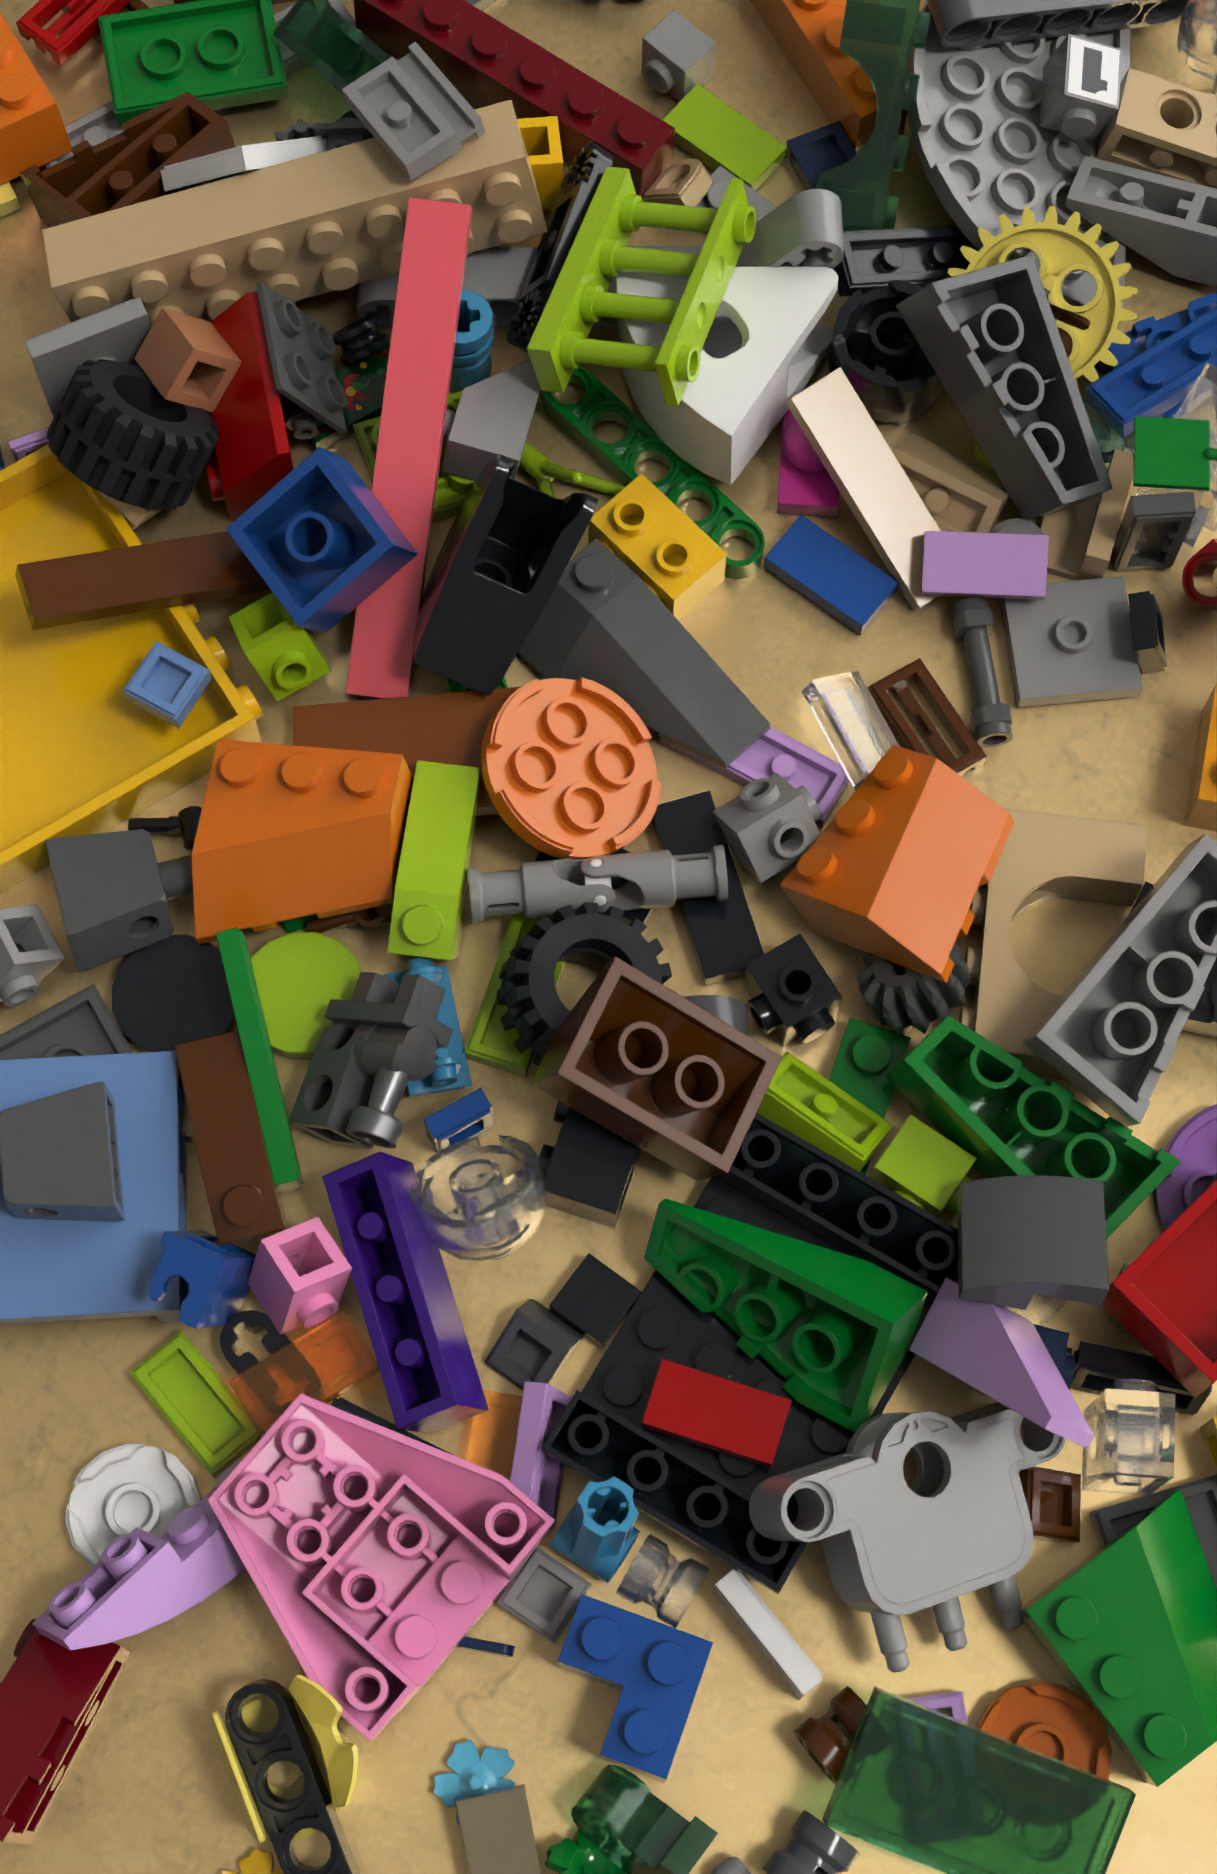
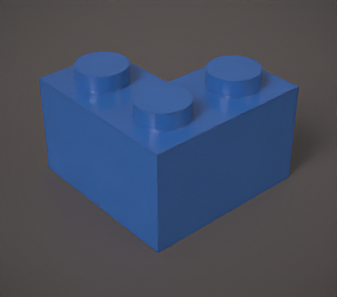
M581 1594L558 1659V1668L622 1691L600 1752V1759L665 1783L713 1642Z

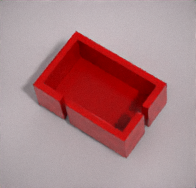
M1217 1180L1109 1285V1291L1102 1303V1306L1195 1398L1217 1380Z

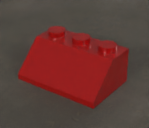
M258 291L246 293L211 321L212 325L242 362L214 412L208 411L212 416V421L219 430V438L215 445L218 464L206 466L213 501L225 500L230 522H234L294 469L280 393L276 389Z

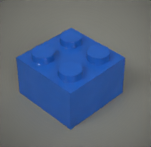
M318 447L226 528L227 532L299 627L325 634L418 555L417 551L347 459L321 447Z

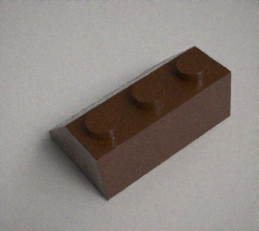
M613 957L558 1027L530 1084L692 1179L699 1181L729 1172L782 1056L621 959Z

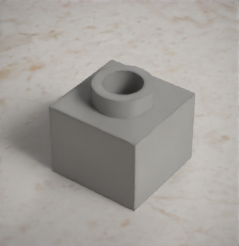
M673 9L642 38L641 72L644 74L647 82L659 93H668L680 102L696 84L704 87L714 78L716 42Z

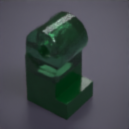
M617 1765L605 1766L571 1809L573 1822L578 1829L601 1849L600 1852L626 1874H689L718 1834L696 1816L691 1822L686 1820L652 1794L646 1784L635 1774Z

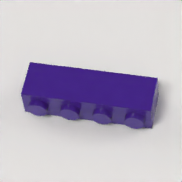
M379 1151L322 1176L345 1255L352 1267L351 1275L397 1429L431 1434L488 1411L489 1408L413 1163Z

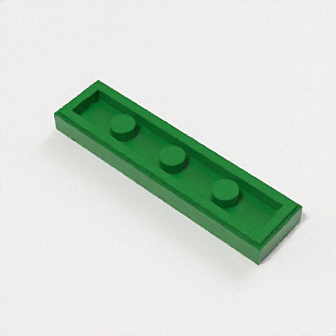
M238 927L216 932L274 1185L279 1193L301 1189V1185L304 1183L290 1123L288 1122L289 1119L248 944L243 931H239Z

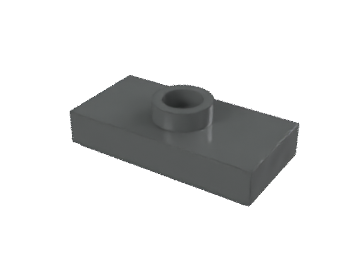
M1182 492L1131 496L1112 550V569L1128 571L1171 568L1196 514L1194 493Z

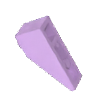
M945 1278L909 1350L1040 1427L1088 1449L1094 1435L1034 1324L1009 1310L1008 1307L959 1299V1284Z

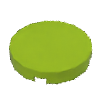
M291 932L268 941L251 957L272 1051L290 1059H312L323 1030L332 1022L324 1017L330 999L351 1000L362 970L357 958L340 941L317 932Z

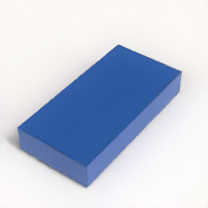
M802 514L764 558L763 567L860 635L897 592L899 584L894 578Z

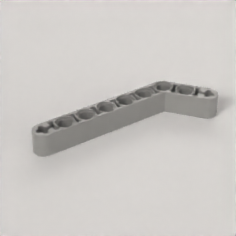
M809 189L790 197L756 222L754 237L750 243L744 244L735 267H829L833 269L838 266L844 257L842 202L839 196L824 189ZM703 245L626 247L700 254ZM491 247L467 255L462 290H471L486 299L493 313V328H511L509 326L511 321L514 319L518 320L514 314L516 311L521 312V303L518 300L538 247ZM399 275L382 276L357 284L356 315L358 319L376 313L379 318L376 328L392 329ZM613 277L607 292L616 293V277ZM602 317L599 322H594L592 327H617V318Z

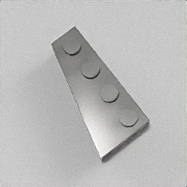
M1205 833L1184 848L1023 1041L1026 1046L1105 1113L1126 1127L1141 1123L1150 1104L1151 1094L1161 1073L1165 1072L1176 1049L1175 1044L1190 1012L1195 1009L1205 987L1203 985L1217 957L1216 841Z

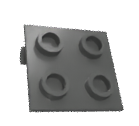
M263 282L257 283L256 286L276 389L284 399L282 400L287 429L293 431L294 437L297 439H310L316 436L318 433L317 427L327 424L340 434L347 433L342 410L346 406V397L335 375L332 356L336 352V347L330 331L322 322H316L298 309L291 299L283 298Z

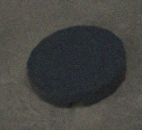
M187 934L171 935L169 938L132 952L120 965L112 985V1012L124 1037L141 1053L176 1051L175 1045L233 1031L236 1018L221 953L210 942L198 944L193 936Z

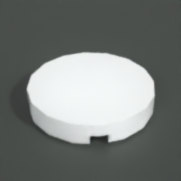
M124 1444L101 1452L81 1469L73 1484L74 1489L70 1494L69 1504L67 1503L65 1521L72 1546L85 1562L93 1568L101 1560L104 1549L116 1538L132 1532L136 1527L161 1538L167 1532L168 1524L177 1514L195 1506L202 1498L196 1479L176 1456L153 1446Z

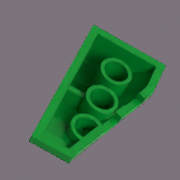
M666 1198L658 1205L644 1259L701 1312H714L741 1338L736 1345L751 1359L759 1354L787 1380L782 1388L797 1402L854 1433L861 1424L870 1419L910 1348L928 1291L869 1261Z

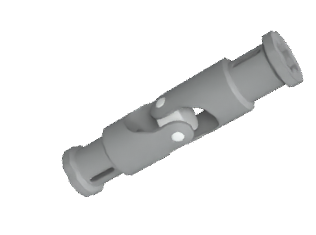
M723 845L713 846L710 852L672 855L667 849L594 856L587 859L568 858L523 862L520 869L483 873L480 872L478 867L468 868L473 924L483 923L485 917L523 913L527 919H538L545 916L549 918L557 909L567 905H571L575 912L584 902L598 903V911L605 912L610 906L624 911L674 906L677 899L715 896L718 902L728 900V877ZM619 876L630 880V882L618 889H612L611 877Z

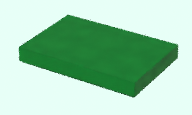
M197 0L98 17L117 126L186 92L192 94L212 110L289 97L271 0Z

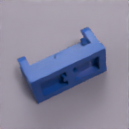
M165 1231L159 1243L164 1245L165 1249L150 1281L149 1293L151 1300H162L167 1293V1285L170 1279L177 1275L181 1276L187 1281V1297L182 1301L178 1321L195 1329L224 1326L232 1316L239 1313L250 1288L247 1282L256 1254L232 1243L219 1245L217 1236L206 1231Z

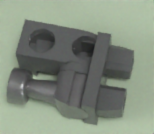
M360 972L351 1000L330 999L324 1017L332 1022L325 1027L319 1038L288 1122L333 1145L372 1149L373 1145L396 1148L403 1129V1123L393 1115L409 1081L421 1080L433 1073L438 1065L434 1063L438 1047L447 1048L453 1029L436 1020L445 989L420 975L404 974L401 984L387 976L371 972Z

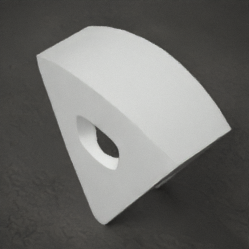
M735 267L700 352L701 361L698 376L694 382H688L679 407L667 406L657 372L622 368L635 404L646 423L655 431L661 441L681 459L704 474L731 485L789 408L785 402L803 390L831 351L833 331L829 326L824 323H818V321L825 313L838 290L837 272L829 267ZM621 272L616 277V293L681 300L689 278ZM617 319L618 342L661 347L670 324Z

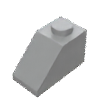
M530 359L464 388L457 411L447 409L442 446L446 447L441 471L476 481L486 465L501 454L513 460L515 468L509 477L515 479L541 391Z

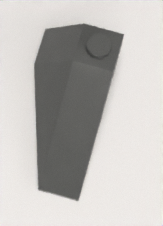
M597 538L569 561L549 601L517 653V656L542 679L566 678L578 680L580 677L607 687L623 698L640 716L646 727L657 731L661 739L724 768L728 767L770 729L768 720L642 579Z

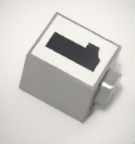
M1068 34L1043 66L1039 126L1062 132L1071 138H1084L1093 141L1119 110L1122 49Z

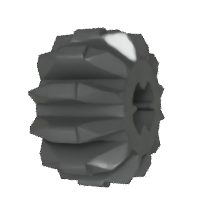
M956 942L949 955L955 965L947 983L873 954L864 955L865 968L857 976L860 984L859 990L866 1000L865 1005L872 1017L878 1020L882 1026L889 1025L900 1036L908 1032L913 1026L923 1034H926L931 1022L937 1019L943 1021L949 1015L950 1008L965 1005L964 989L972 982L969 977V968Z

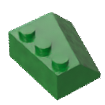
M1178 1488L1020 1610L1024 1621L1080 1696L1085 1698L1094 1710L1106 1731L1144 1782L1159 1787L1217 1741V1589L1181 1489Z

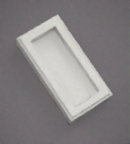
M733 1569L714 1585L713 1593L799 1700L822 1681V1673L739 1570L735 1571Z

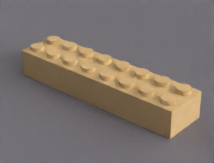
M512 100L475 109L481 117L485 134L479 138L475 134L461 142V150L413 181L409 180L375 138H370L42 229L51 289L70 322L140 297L148 314L151 327L162 308L211 322L246 293L257 291L256 284L259 282H263L283 298H289L295 303L297 300L326 292L346 290L356 284L382 276L399 275L409 197L471 205L473 211L467 255L505 243H517L528 237L548 231L535 177Z

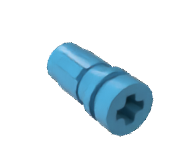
M462 290L449 389L452 394L463 391L464 388L491 377V347L494 339L493 313L486 299L471 290Z

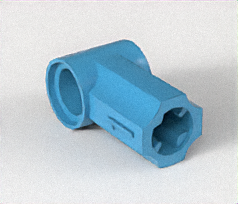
M614 1476L603 1482L589 1481L558 1529L550 1547L608 1584L623 1563L640 1533V1530L634 1527L639 1516L632 1498L634 1489Z

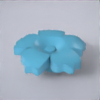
M467 1740L464 1743L454 1744L453 1754L446 1761L448 1767L456 1773H443L435 1776V1789L433 1793L442 1798L446 1807H454L457 1798L515 1786L512 1780L501 1779L512 1770L515 1762L509 1757L507 1749L496 1750L491 1746H487L483 1750L480 1759L478 1750L471 1740ZM457 1813V1817H456V1818H457V1823L460 1825V1823H459V1818H458V1813Z

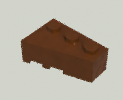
M186 92L122 123L121 126L124 132L91 147L86 140L70 148L73 153L72 157L41 172L36 164L21 171L20 174L39 217L49 226H57L187 190L181 189L165 192L160 170H163L164 166L236 147L227 120L192 94Z

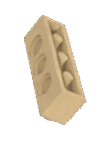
M1129 68L1120 83L1119 110L1103 128L1096 158L1217 189V97L1208 92H1200L1162 79L1155 74Z

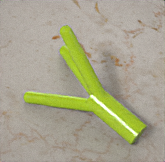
M527 441L525 443L519 466L536 479L539 491L555 497L551 486L554 478L611 495L618 494L626 487L609 480L556 465Z

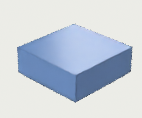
M156 641L122 692L125 700L179 729L212 680L210 670Z

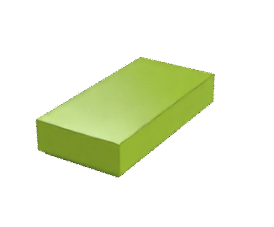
M696 84L663 119L664 122L675 128V144L713 171L722 166L738 179H743V182L755 191L786 159L787 146L699 84Z
M182 1330L129 1372L214 1478L254 1446L266 1433Z

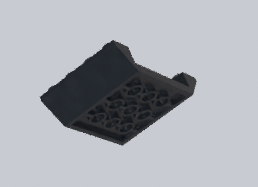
M757 1112L729 1172L711 1177L694 1205L695 1208L869 1261L928 1291L911 1345L945 1278L956 1283L959 1279L957 1228ZM655 1270L581 1392L576 1390L542 1446L541 1451L593 1482L607 1481L613 1476L625 1482L634 1489L632 1498L634 1506L638 1510L776 1594H779L808 1542L774 1541L763 1537L754 1528L750 1519L749 1502L751 1495L759 1483L770 1477L846 1453L848 1443L855 1433L797 1402L782 1388L787 1380L759 1354L751 1359L738 1347L736 1343L741 1337L714 1312H701ZM909 1349L870 1419L878 1414H882L914 1358L915 1353ZM661 1360H669L792 1400L771 1469L641 1427ZM793 1494L789 1498L787 1505V1516L791 1524L794 1523L798 1514V1503Z

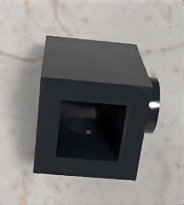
M801 934L794 936L745 966L743 986L752 998L747 1001L750 1014L761 1031L766 1035L773 1031L783 1047L799 1037L803 1043H809L825 1034L835 1025L836 1022L833 1017L838 1013L842 995Z

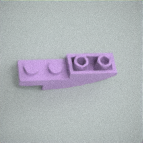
M241 1461L232 1464L224 1470L217 1480V1486L195 1506L177 1514L170 1521L167 1532L161 1538L136 1527L132 1532L112 1541L104 1549L101 1560L79 1581L66 1585L52 1597L48 1609L32 1623L39 1634L69 1650L104 1645L139 1634L176 1617L202 1602L233 1580L246 1567L209 1504L208 1498Z

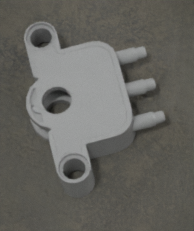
M999 1402L951 1418L932 1411L878 1414L860 1425L850 1439L846 1453L770 1477L759 1483L751 1495L749 1515L754 1528L765 1538L774 1541H821L830 1579L838 1597L849 1608L871 1614L879 1648L885 1656L888 1670L893 1673L901 1672L908 1669L910 1663L906 1652L908 1645L900 1615L912 1614L932 1606L938 1630L943 1634L946 1648L950 1651L960 1650L966 1647L967 1639L964 1631L965 1621L958 1596L989 1586L995 1610L1000 1614L1003 1627L1011 1630L1023 1625L1024 1620L1020 1612L1022 1602L1015 1574L1023 1569L1031 1557L1034 1535L1018 1471L1053 1459L1064 1447L1066 1439L1040 1427ZM1021 1421L1025 1425L1026 1434L1024 1442L1020 1437ZM909 1450L916 1461L917 1470L915 1481L911 1488L908 1487L903 1472L905 1456ZM792 1494L798 1503V1514L793 1524H791L787 1516V1505Z

